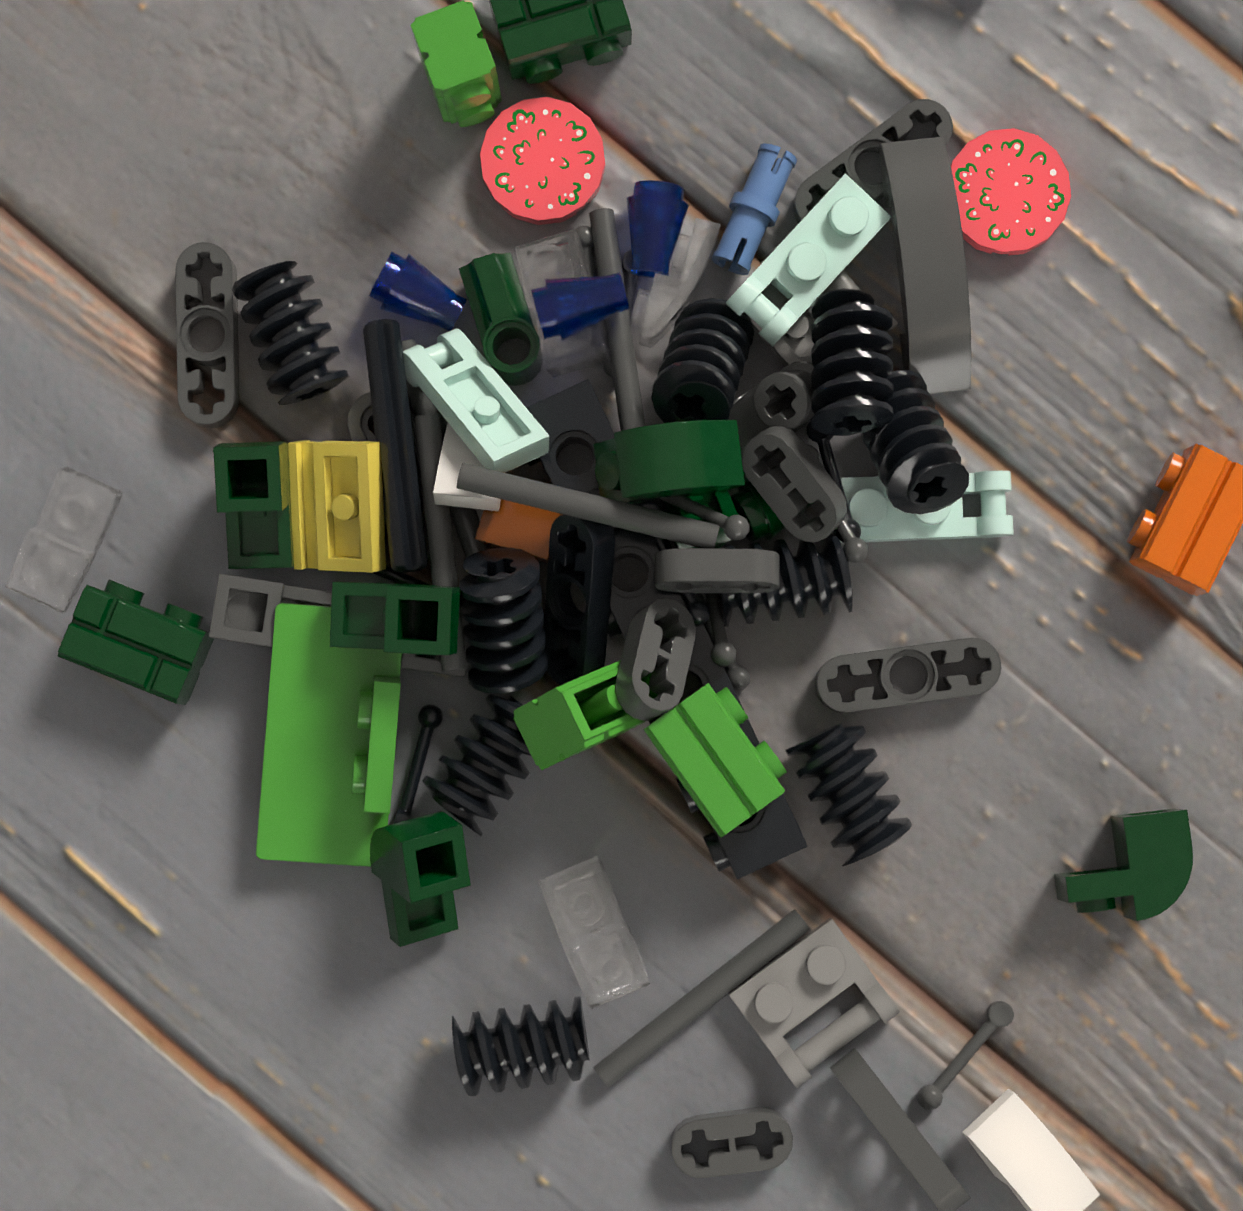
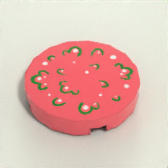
M551 97L524 99L503 110L486 130L480 151L483 181L495 202L513 218L536 225L561 223L577 215V212L582 210L588 202L590 203L599 192L605 172L603 141L591 118L573 104Z
M1015 128L990 130L969 141L950 165L956 190L963 239L976 250L990 254L993 252L1009 254L1008 256L1025 254L1044 244L1065 219L1071 199L1069 172L1057 150L1038 135Z

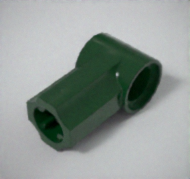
M510 252L503 254L492 253L473 259L467 265L459 268V273L483 346L485 359L506 384L511 386L524 385L533 380L540 372L543 364V352L512 254ZM509 339L524 340L531 347L529 355L525 360L513 365L502 363L496 358L498 348Z

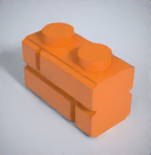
M1194 444L1185 449L1182 456L1174 452L1169 456L1155 484L1156 487L1164 490L1154 512L1147 509L1141 512L1129 534L1127 543L1136 547L1129 560L1132 565L1155 577L1164 579L1165 582L1191 595L1199 596L1209 593L1243 524V465L1231 462L1227 457L1203 445Z

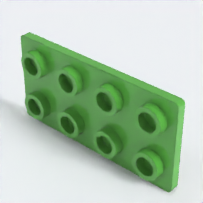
M280 603L275 608L256 856L263 860L371 867L370 843L373 832L378 828L388 826V816L391 808L402 653L383 652L382 649L330 647L331 607Z

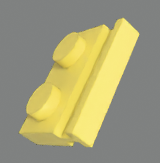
M310 440L289 442L288 459L294 569L303 570L310 568L320 571L366 573L385 570L386 556L380 443L371 441L315 442Z

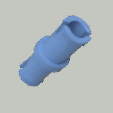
M766 143L760 145L757 158L742 192H735L729 204V208L733 213L717 250L713 252L711 259L722 268L725 266L726 261H732L728 269L730 272L739 275L749 274L750 265L766 228L774 226L780 211L776 205L791 170L797 163V158L789 151L784 152L782 159L777 158L781 149L779 146Z

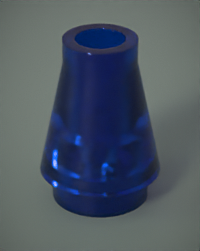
M654 180L634 183L633 195L626 198L632 251V274L648 278H666L669 276L670 262L689 204L683 201L684 188L682 186Z
M393 251L390 253L369 294V297L382 303L381 310L436 325L446 331L452 330L467 301V298L452 290L410 253L407 258H404Z
M620 272L606 276L545 279L546 286L531 290L544 339L560 336L561 341H564L616 313L630 310Z

